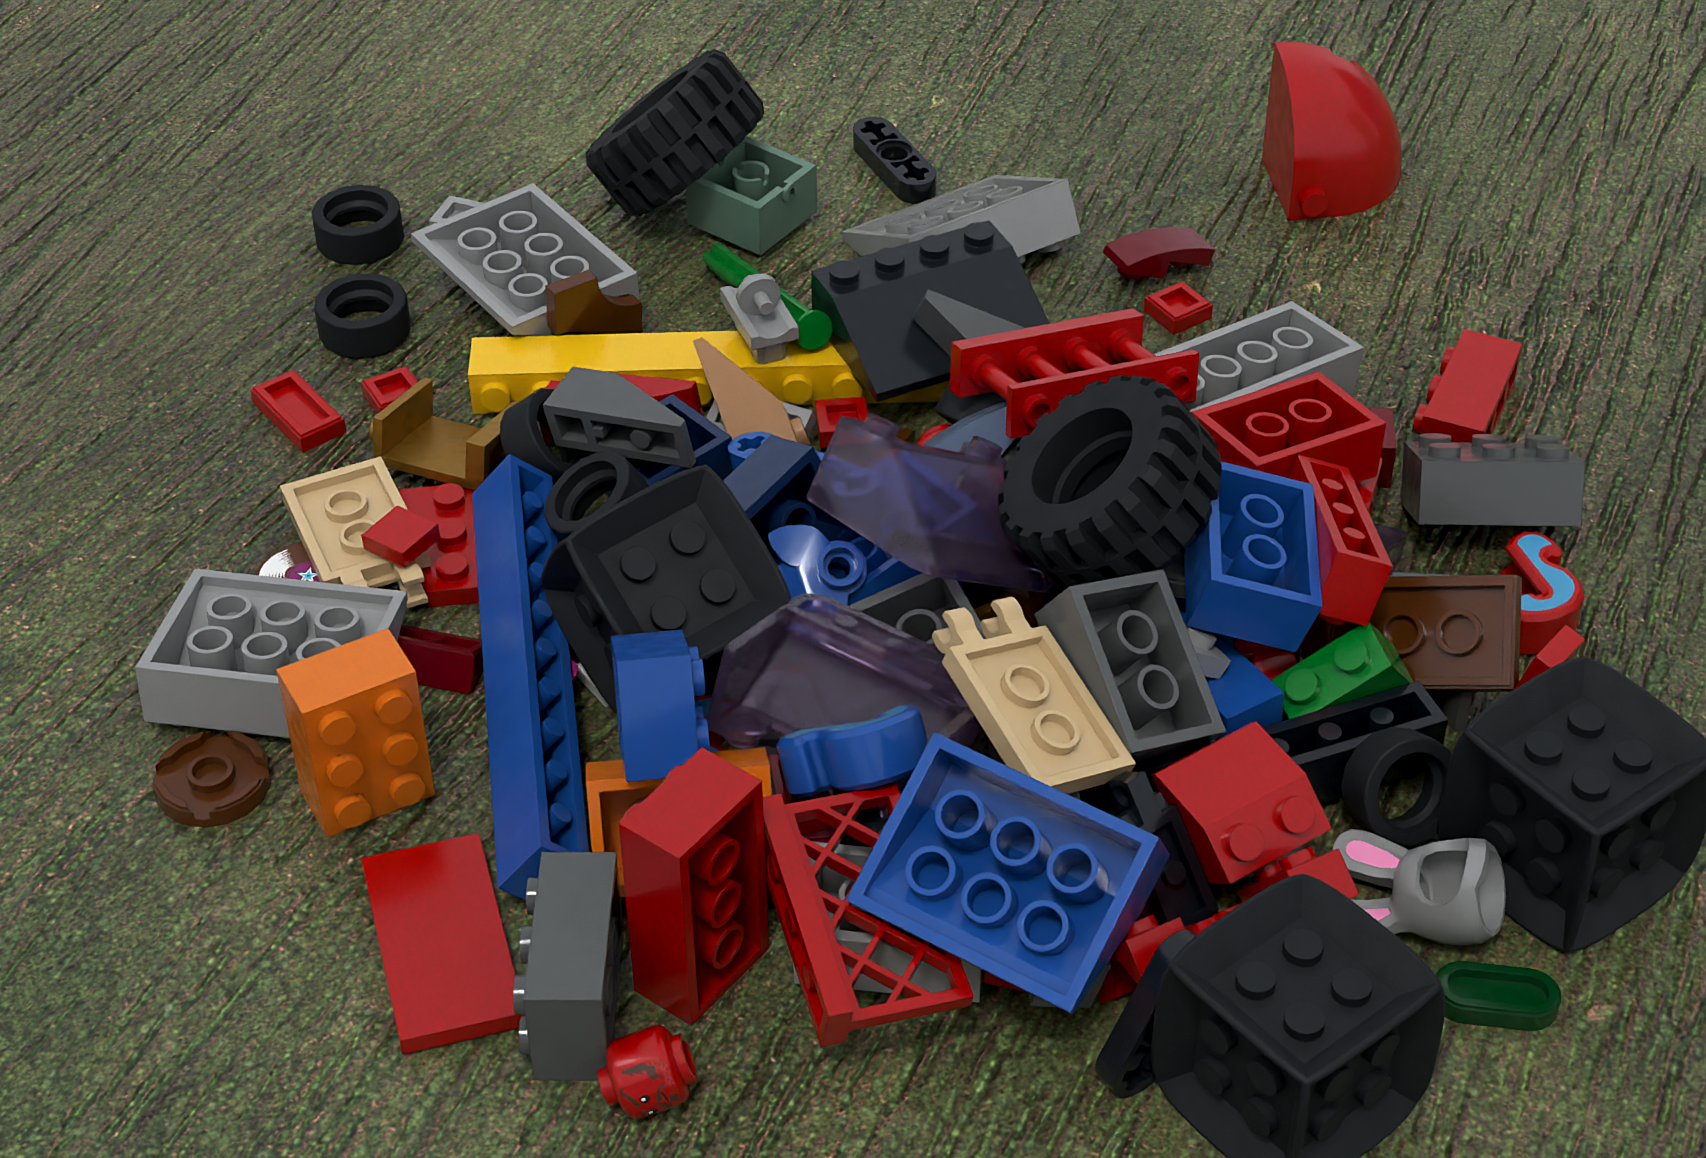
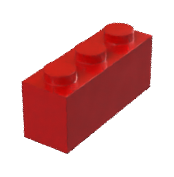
M1464 329L1456 347L1447 346L1440 367V375H1433L1426 398L1428 405L1422 403L1419 405L1412 433L1419 435L1425 433L1446 434L1451 436V442H1472V435L1493 434L1515 385L1523 344Z

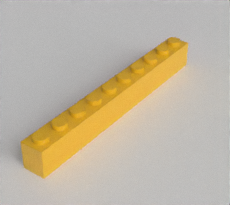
M738 331L474 337L471 341L468 369L473 414L500 413L513 401L519 402L540 388H546L551 380L562 381L572 367L626 375L696 381L702 408H711L714 397L693 343L694 340L701 337L780 401L792 405H815V400L865 397L866 403L939 402L950 383V380L876 402L829 340L825 345L814 350L803 348L796 340L786 342V357L784 359L766 364H758L752 355V350Z

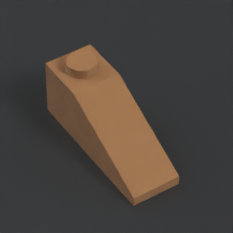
M703 337L693 341L726 432L732 437V440L750 432H766L811 446L800 416L791 420L783 403Z

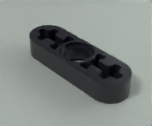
M866 117L854 124V151L900 200L906 203L918 204L935 197V168L890 121L881 117Z
M1193 930L1178 931L1164 940L1157 948L1096 1060V1073L1115 1095L1120 1098H1130L1144 1091L1155 1080L1152 1070L1151 1047L1158 988L1161 978L1173 958L1188 942L1198 935Z

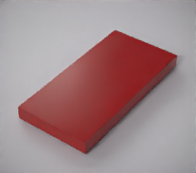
M479 833L361 858L402 1055L519 1028L521 1016H525V1014L514 1013L513 989L515 972Z

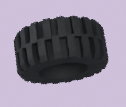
M715 49L706 51L659 83L600 134L601 136L590 145V148L585 153L587 167L625 213L641 217L643 214L646 215L656 207L667 203L675 195L680 194L690 184L706 174L716 163L725 158L733 148L737 147L745 139L744 137L752 132L757 123L762 120L764 114L763 101L725 53Z
M1124 375L1110 377L1108 383L1095 381L1084 386V391L1078 395L1069 394L1059 401L1060 406L1052 413L1048 414L1046 412L1035 422L1037 427L1029 436L1024 435L1017 444V454L1014 459H1008L1003 471L1005 482L999 484L998 490L999 519L1002 528L1006 531V536L1056 587L1063 591L1069 586L1151 572L1156 569H1165L1174 562L1172 557L1181 548L1186 550L1196 539L1195 531L1199 525H1206L1212 514V505L1210 503L1212 500L1218 499L1221 488V478L1219 476L1222 475L1221 455L1217 451V443L1171 389L1163 383L1156 382L1154 379L1134 375L1132 377Z

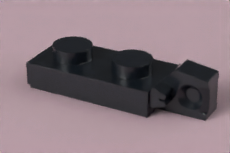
M1125 771L1107 781L1106 784L1113 806L1119 812L1115 817L1159 837L1170 854L1146 902L1151 915L1154 914L1158 925L1180 917L1184 927L1218 913V905L1176 804H1168L1161 792H1153L1147 775L1143 771Z

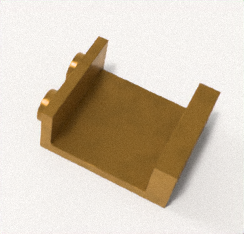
M423 377L373 417L369 430V438L373 443V458L381 456L388 468L444 483L458 484L463 488L475 491L506 458L500 440V422L505 411L518 403V401H513L483 428L470 426L433 416V380Z

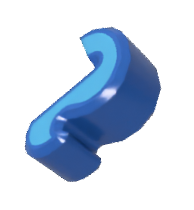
M902 704L878 715V718L872 720L806 728L789 733L779 739L776 749L788 793L796 798L813 797L820 792L834 789L844 792L873 788L912 775L928 744L919 708L912 704Z

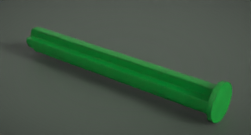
M712 244L711 250L703 253V262L709 265V270L734 288H738L746 276L762 274L722 244ZM780 287V298L799 327L797 343L809 350L818 349L825 345L830 339L833 329L830 317L820 310L809 309Z

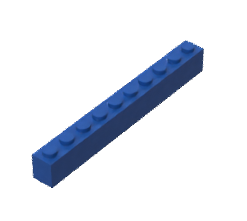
M508 454L472 493L497 884L498 889L508 892L514 897L526 900L528 878L538 877L541 852H589L569 644L551 611L541 583L544 565L553 548L559 543L558 536L550 529L544 517L546 500L553 487L552 476Z

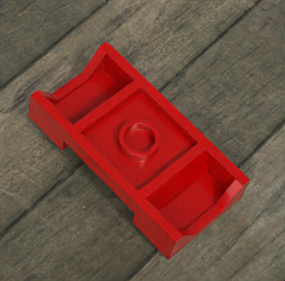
M1310 846L1264 865L1253 871L1257 882L1237 890L1242 901L1241 903L1211 915L1212 917L1184 927L1181 918L1178 917L1158 925L1154 914L1135 921L1110 958L1111 968L1097 994L1101 1004L1135 990L1155 951L1169 936L1181 930H1193L1199 934L1252 896L1285 878L1306 874L1332 886L1349 899L1358 896V890L1339 848L1317 857L1313 847Z

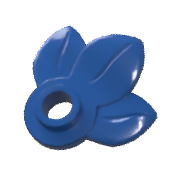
M808 525L784 526L768 534L769 544L781 561L778 568L787 584L793 603V612L801 610L804 625L847 607L848 596L858 591L866 579V558L861 550L852 543L841 540L830 542L817 528ZM834 562H841L846 565L849 574L842 579L834 578L830 575L828 566Z

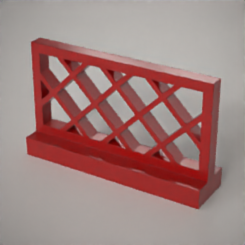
M897 783L784 804L781 794L763 797L766 880L821 1048L846 1043L849 1031L971 1006L974 997L960 958L938 947V951L930 948L932 944L926 941L921 943L891 927L892 924L884 920L881 922L853 907L852 904L846 901L850 891L842 901L819 889L816 879L825 866L856 882L862 867L835 854L834 851L845 834L872 848L874 847L880 834L856 822L855 819L861 810L882 806L887 807L890 816L901 796ZM818 819L837 830L824 848L801 836L797 822ZM809 857L816 861L813 867L810 863ZM827 911L834 914L831 920L829 919ZM843 919L874 935L862 955L837 943L834 933ZM882 940L914 956L902 977L870 960ZM923 961L946 973L951 989L931 993L910 982ZM845 965L853 969L849 976ZM861 974L893 990L886 1003L859 1008L853 987ZM901 995L907 997L906 999L899 1000Z

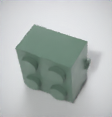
M745 136V139L737 147L733 148L725 158L716 163L706 174L686 188L687 223L761 256L817 212V166Z

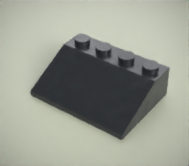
M990 220L971 223L966 227L938 235H929L921 240L893 248H883L872 254L847 261H838L830 266L811 271L812 310H820L830 317L833 329L829 342L876 402L950 380L951 357L913 320L915 311L928 289L1024 328L1050 324L1013 246Z

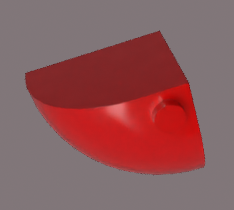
M1274 42L1262 160L1287 220L1345 216L1367 210L1383 202L1394 192L1400 181L1402 150L1395 116L1376 80L1354 60L1349 62L1342 57L1332 54L1329 48L1309 43Z

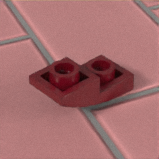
M1163 227L1132 233L1107 243L1103 250V253L1117 266L1116 270L1119 274L1137 281L1143 280L1144 276L1164 279L1169 264L1179 268H1187L1189 264L1209 266L1215 252V248L1193 228Z

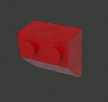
M1256 721L1248 723L1151 774L1168 804H1176L1208 884H1231L1332 829L1306 773Z

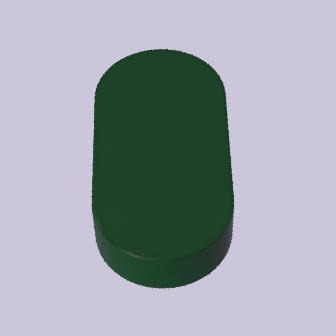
M1456 961L1444 965L1436 973V977L1444 990L1445 1017L1451 1021L1462 1024L1537 1031L1549 1027L1558 1015L1561 1003V990L1549 975L1539 970Z

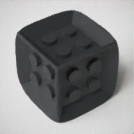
M707 465L690 468L674 474L591 518L553 548L541 574V583L548 604L559 627L601 696L616 714L610 636L682 630L688 647L697 646L699 659H702L705 685L716 680L715 675L729 664L739 665L758 649L771 643L787 625L794 610L787 584L771 553L731 490Z
M1587 657L1565 661L1535 676L1488 706L1473 719L1461 734L1451 754L1438 817V840L1478 838L1485 839L1494 845L1501 858L1505 875V914L1533 936L1558 950L1569 953L1584 949L1612 934L1658 902L1675 887L1694 862L1706 833V738L1675 711L1617 670Z
M1306 874L1294 875L1270 885L1215 921L1188 942L1173 958L1161 978L1156 998L1151 1047L1152 1070L1160 1089L1179 1114L1227 1158H1360L1391 1134L1408 1117L1426 1092L1436 1064L1445 1018L1444 990L1436 975L1418 954L1359 905L1319 879Z

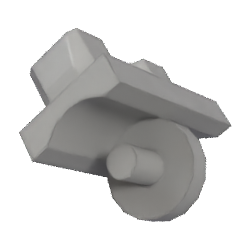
M764 273L746 276L738 288L731 286L720 288L721 301L734 321L736 329L752 350V355L758 364H766L784 359L786 357V342L799 339V327L780 298L781 291L779 285L772 276Z

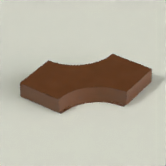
M589 270L545 286L548 327L556 335L567 332H579L586 335L643 333L641 302L634 295L630 294L609 296L601 293L597 277Z

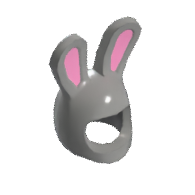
M1350 829L1341 833L1334 842L1333 850L1339 848L1351 877L1379 886L1393 888L1392 894L1388 898L1352 900L1393 934L1411 932L1431 942L1447 945L1481 944L1494 937L1500 931L1506 904L1505 875L1501 858L1495 846L1487 840L1478 838L1445 840L1408 850L1374 833Z

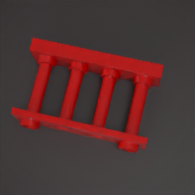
M1131 308L951 342L950 391L959 398L994 391L1007 401L1005 435L1013 439L1030 435L1037 427L1035 422L1046 412L1048 414L1052 413L1060 406L1059 401L1069 394L1076 396L1084 391V386L1095 381L1108 383L1109 378L1124 375L1132 377L1134 375L1151 378L1158 383L1165 384L1183 404L1196 402L1199 352L1192 349L1161 356L1154 355L1142 346L1144 315Z

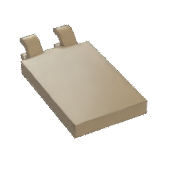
M381 456L280 485L283 502L320 582L372 588L397 582L400 591H407V608L428 602V597L421 583L425 581L421 569L431 566L428 549L406 568L364 550L361 535L394 507L400 506L407 509Z
M1011 596L992 601L990 606L997 617L984 619L980 623L982 633L986 639L982 638L971 613L965 607L944 611L942 617L949 628L936 630L932 634L933 641L938 650L946 654L942 664L1006 766L1066 794L1106 784L1107 781L1123 772L1132 771L1136 762L1047 626L1031 628L1023 615L1020 604L1014 597Z

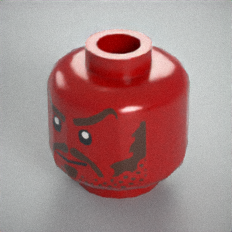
M654 1025L611 1041L606 1051L607 1066L597 1070L600 1088L607 1104L612 1106L619 1103L624 1112L633 1119H643L684 1104L689 1098L690 1085L698 1082L695 1063L685 1037L681 1033L673 1036L666 1027L661 1025Z

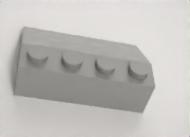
M1005 175L991 176L841 232L843 240L860 256H865L883 248H893L921 240L929 235H938L966 227L971 223L990 220L1013 246L1021 264L1026 261V254L1036 250L1038 253H1047L1061 249L1065 246V239L1081 234L1068 179Z
M534 183L411 233V241L512 335H556L548 327L545 286L589 270L597 277L601 293L609 296L630 294L639 300L637 272ZM567 332V333H562V334H559V335H586V334L579 333V332Z
M194 569L135 666L144 721L290 739L276 669L387 628L395 640L398 641L408 601L407 591Z

